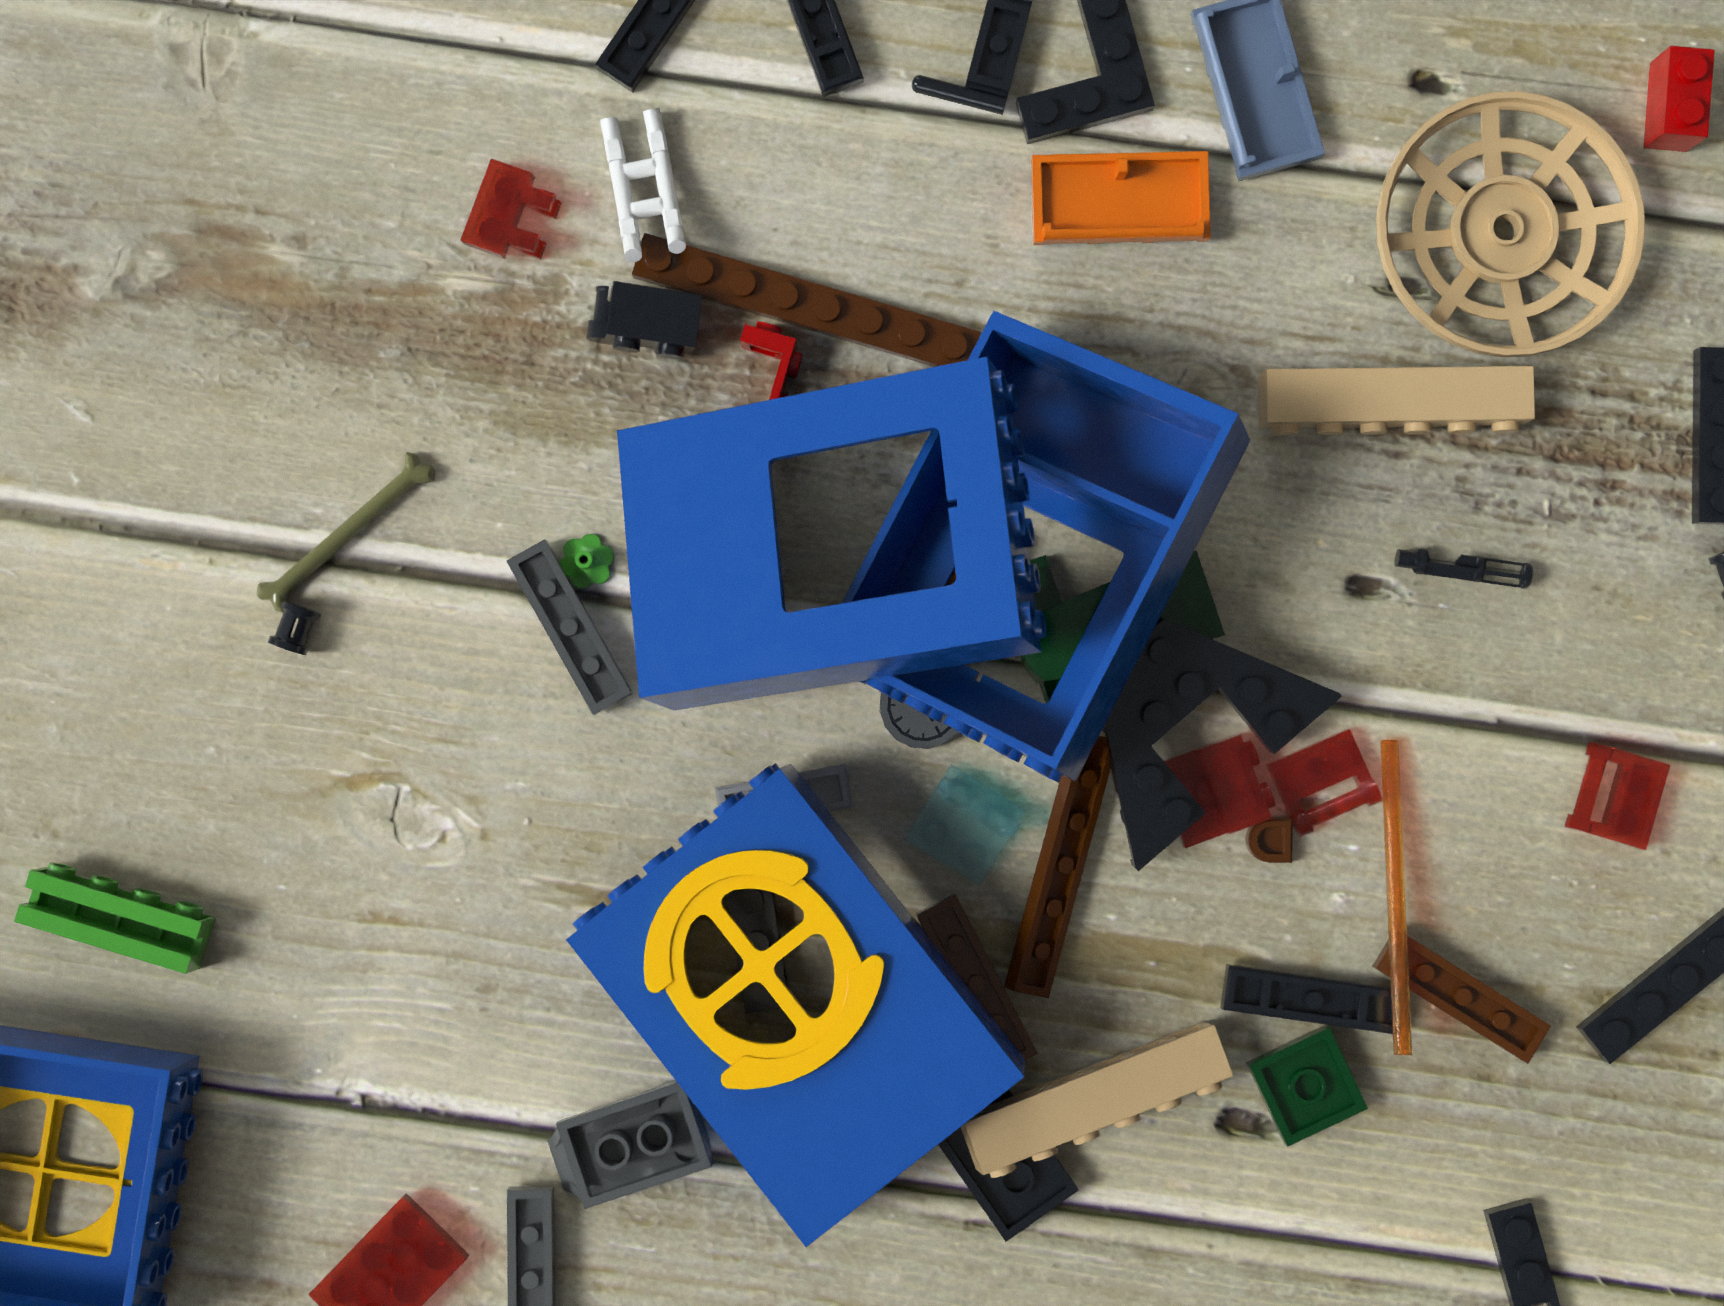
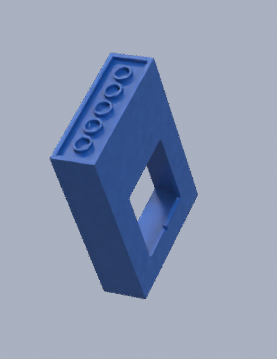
M993 310L968 360L988 357L998 371L1003 370L1007 383L1014 384L1018 398V411L1012 412L1014 429L1019 428L1024 445V455L1018 457L1019 473H1025L1030 495L1029 501H1024L1023 506L1123 552V559L1052 697L1047 703L1038 702L984 674L980 682H978L976 679L980 673L966 665L885 676L859 682L879 690V692L900 703H905L940 723L944 716H947L944 724L979 743L983 735L986 736L983 744L1018 763L1023 755L1026 756L1024 765L1059 783L1062 776L1076 781L1250 443V438L1239 413ZM938 430L931 431L842 603L947 586L955 570L948 508L956 507L957 502L949 503L947 501Z
M982 357L617 430L639 698L675 711L1042 652L1040 639L1046 638V623L1042 610H1036L1034 595L1035 592H1040L1041 582L1038 567L1036 564H1031L1029 547L1035 546V534L1031 519H1025L1023 502L1029 501L1030 498L1029 486L1025 473H1019L1018 457L1024 455V445L1019 428L1014 429L1012 412L1018 411V398L1014 384L1007 383L1003 370L998 371L988 357ZM938 430L947 501L949 503L957 502L956 507L948 508L956 581L952 585L787 612L785 609L772 464L781 459Z

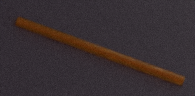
M1381 740L1394 1055H1412L1398 740Z

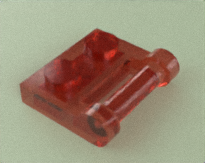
M1344 729L1266 764L1289 818L1293 819V826L1300 837L1314 832V826L1364 804L1371 807L1382 802L1380 790L1369 773L1350 729ZM1353 776L1358 788L1307 811L1303 809L1300 799Z
M1588 742L1585 755L1589 758L1573 813L1567 814L1564 827L1646 850L1670 765L1606 745ZM1611 762L1617 764V769L1600 823L1590 819L1606 763Z

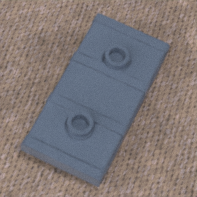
M1226 0L1193 9L1190 16L1193 25H1195L1206 64L1205 68L1212 84L1221 116L1220 120L1226 133L1238 181L1321 159L1325 155L1281 0Z

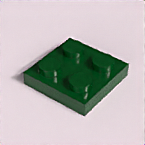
M1327 1025L1246 1062L1281 1139L1287 1147L1368 1109L1335 1037Z

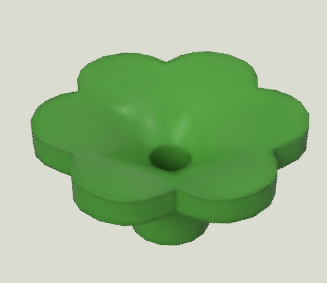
M587 534L581 540L570 539L565 543L563 547L565 557L562 558L560 564L566 575L571 577L576 587L586 589L593 583L603 584L608 581L610 577L609 566L614 561V553L612 549L602 545L598 536ZM583 557L588 558V561L585 564H582L581 561Z

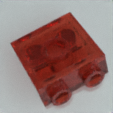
M1234 734L1163 760L1206 812L1204 816L1179 836L1183 848L1191 847L1226 833L1232 834L1272 819L1269 808L1275 807V800L1267 782L1260 784L1258 782L1253 767L1259 765L1260 761L1251 740L1243 742L1241 735Z

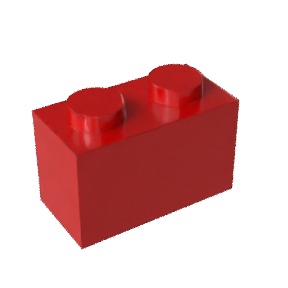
M1669 46L1650 62L1644 149L1688 152L1708 138L1714 49Z

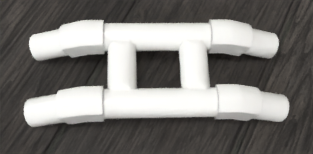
M659 108L643 111L652 158L627 163L617 117L600 120L619 218L624 256L628 262H637L642 258L638 219L663 215L669 251L679 254L686 249L668 144ZM656 176L659 197L633 202L630 180Z

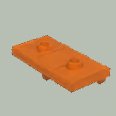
M1208 151L1032 155L1033 245L1115 242L1154 243L1160 241L1208 242L1211 239Z

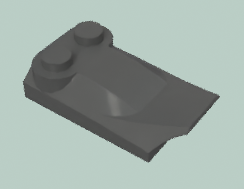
M676 1080L666 1081L653 1089L559 1120L556 1123L557 1128L554 1134L547 1141L564 1191L577 1196L582 1201L584 1209L711 1168L714 1164L710 1139L701 1112Z

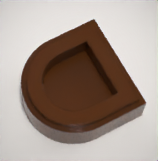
M1261 818L1253 822L1248 828L1245 837L1246 846L1250 854L1263 862L1292 863L1293 819Z

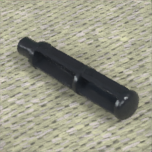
M1418 548L1416 551L1398 549L1394 562L1395 567L1409 568L1414 573L1420 575L1440 576L1521 589L1528 588L1534 576L1533 567L1530 563L1463 554L1455 562L1430 559L1425 548ZM1492 561L1520 565L1522 567L1520 571L1487 567L1486 562ZM1484 574L1516 578L1519 579V584L1483 580Z

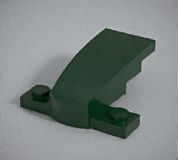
M1195 550L1160 618L1208 638L1215 639L1224 636L1225 633L1197 550ZM1046 555L1031 559L1030 562L1037 565L1040 575L1041 590L1040 592H1035L1034 595L1036 610H1042L1044 614L1046 638L1040 639L1042 652L1021 655L1020 659L1036 684L1040 685L1045 703H1047L1052 697L1110 582L1061 602Z

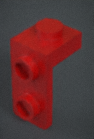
M758 321L756 327L744 325L740 339L742 349L779 359L780 364L769 400L790 396L784 394L789 377L797 378L803 353L796 352V339L782 335L780 327Z

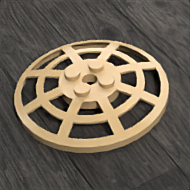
M1520 91L1492 92L1467 98L1443 109L1425 122L1402 146L1388 169L1380 191L1376 214L1377 245L1383 269L1395 294L1409 313L1430 332L1454 346L1473 353L1495 357H1527L1553 351L1579 339L1600 324L1620 303L1634 279L1642 256L1645 236L1644 203L1638 180L1626 155L1612 136L1591 117L1567 103L1545 95ZM1515 110L1534 113L1554 120L1569 130L1552 151L1528 140L1510 137L1500 138L1499 111ZM1481 113L1482 140L1456 150L1438 166L1418 149L1429 137L1446 125L1466 116ZM1583 141L1596 151L1609 169L1618 188L1621 203L1594 208L1591 196L1584 182L1573 167L1567 163V160ZM1501 153L1523 155L1540 162L1541 166L1530 180L1514 175H1503ZM1483 155L1485 180L1480 181L1467 192L1447 176L1450 171L1461 163ZM1408 164L1425 181L1414 206L1412 232L1388 233L1391 197L1399 175L1405 165ZM1555 175L1564 182L1571 192L1578 211L1557 214L1552 200L1544 191ZM1436 191L1455 208L1450 218L1449 229L1425 231L1427 209L1432 195ZM1496 219H1506L1513 225L1514 236L1511 240H1502L1497 237L1493 228ZM1624 221L1625 237L1622 257L1615 277L1606 290L1583 276L1588 270L1594 254L1597 226ZM1581 229L1579 251L1574 265L1570 269L1551 255L1556 248L1559 232ZM1452 247L1457 260L1463 268L1451 285L1437 271L1428 249ZM1415 250L1417 261L1425 277L1442 296L1429 315L1417 305L1404 287L1394 266L1391 252ZM1539 270L1559 283V286L1545 297L1524 305L1519 280ZM1477 278L1492 283H1500L1505 307L1483 305L1466 298L1465 295ZM1571 292L1596 305L1584 318L1569 329L1548 339L1533 341L1527 318L1551 309L1564 300ZM1456 307L1480 318L1508 321L1515 345H1495L1477 342L1455 334L1445 328L1444 325Z

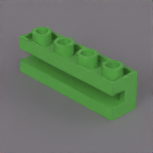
M50 862L48 867L30 870L25 887L32 889L28 903L19 904L14 922L184 974L201 968L216 920L215 917L202 914L204 910L202 906L185 901H177L176 906L160 901L161 894L147 889L134 888V892L119 889V882L117 880L104 876L92 875L91 880L75 875L76 868L61 863Z

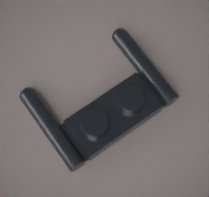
M987 0L966 85L961 86L917 75L912 80L913 91L1003 115L1033 0Z

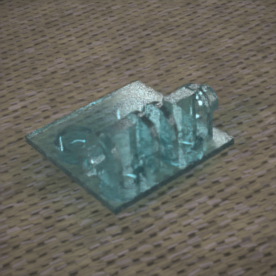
M950 764L906 835L905 840L980 886L1008 839L1012 838L1021 824L1020 820L1026 810Z

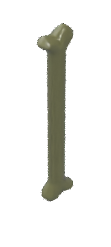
M405 453L404 468L395 479L281 578L274 582L259 583L257 586L258 598L270 600L275 611L283 613L284 610L281 608L282 601L288 600L291 591L413 485L432 482L435 477L434 467L421 464L415 453Z

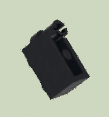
M613 281L610 301H608L609 286L596 287L593 320L588 321L587 340L613 345L614 349L623 352L637 353L640 352V347L658 349V356L669 359H683L684 354H691L696 348L702 295Z

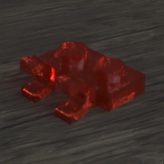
M490 159L460 241L466 246L503 259L506 258L509 247H512L519 252L541 260L547 243L540 240L541 236L539 234L517 228L525 206L542 215L556 219L562 202L555 199V193L532 187L536 178L532 172Z

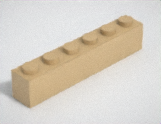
M1534 366L1266 369L1258 376L1259 429H1272V435L1274 436L1299 434V428H1316V435L1342 434L1343 428H1360V434L1378 435L1387 433V427H1404V434H1426L1431 432V427L1448 426V433L1450 434L1472 433L1476 431L1475 426H1492V433L1518 432L1521 425L1535 419Z
M1200 1022L988 1105L962 1125L961 1130L975 1169L982 1175L989 1173L991 1178H996L1016 1169L1015 1163L1028 1157H1032L1033 1161H1039L1058 1153L1056 1146L1073 1140L1075 1145L1094 1140L1100 1136L1098 1130L1114 1124L1115 1128L1132 1125L1141 1120L1139 1113L1154 1107L1157 1112L1175 1108L1182 1103L1180 1097L1196 1091L1198 1096L1215 1092L1223 1087L1221 1081L1233 1077V1073L1215 1025Z

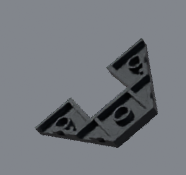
M1159 618L1102 729L1108 744L1111 759L1109 763L1115 791L1119 796L1120 815L1126 829L1132 858L1130 859L1131 865L1137 871H1140L1206 814L1204 809L1153 749L1152 745L1217 689L1221 692L1268 752L1276 754L1342 697L1341 694L1178 624Z

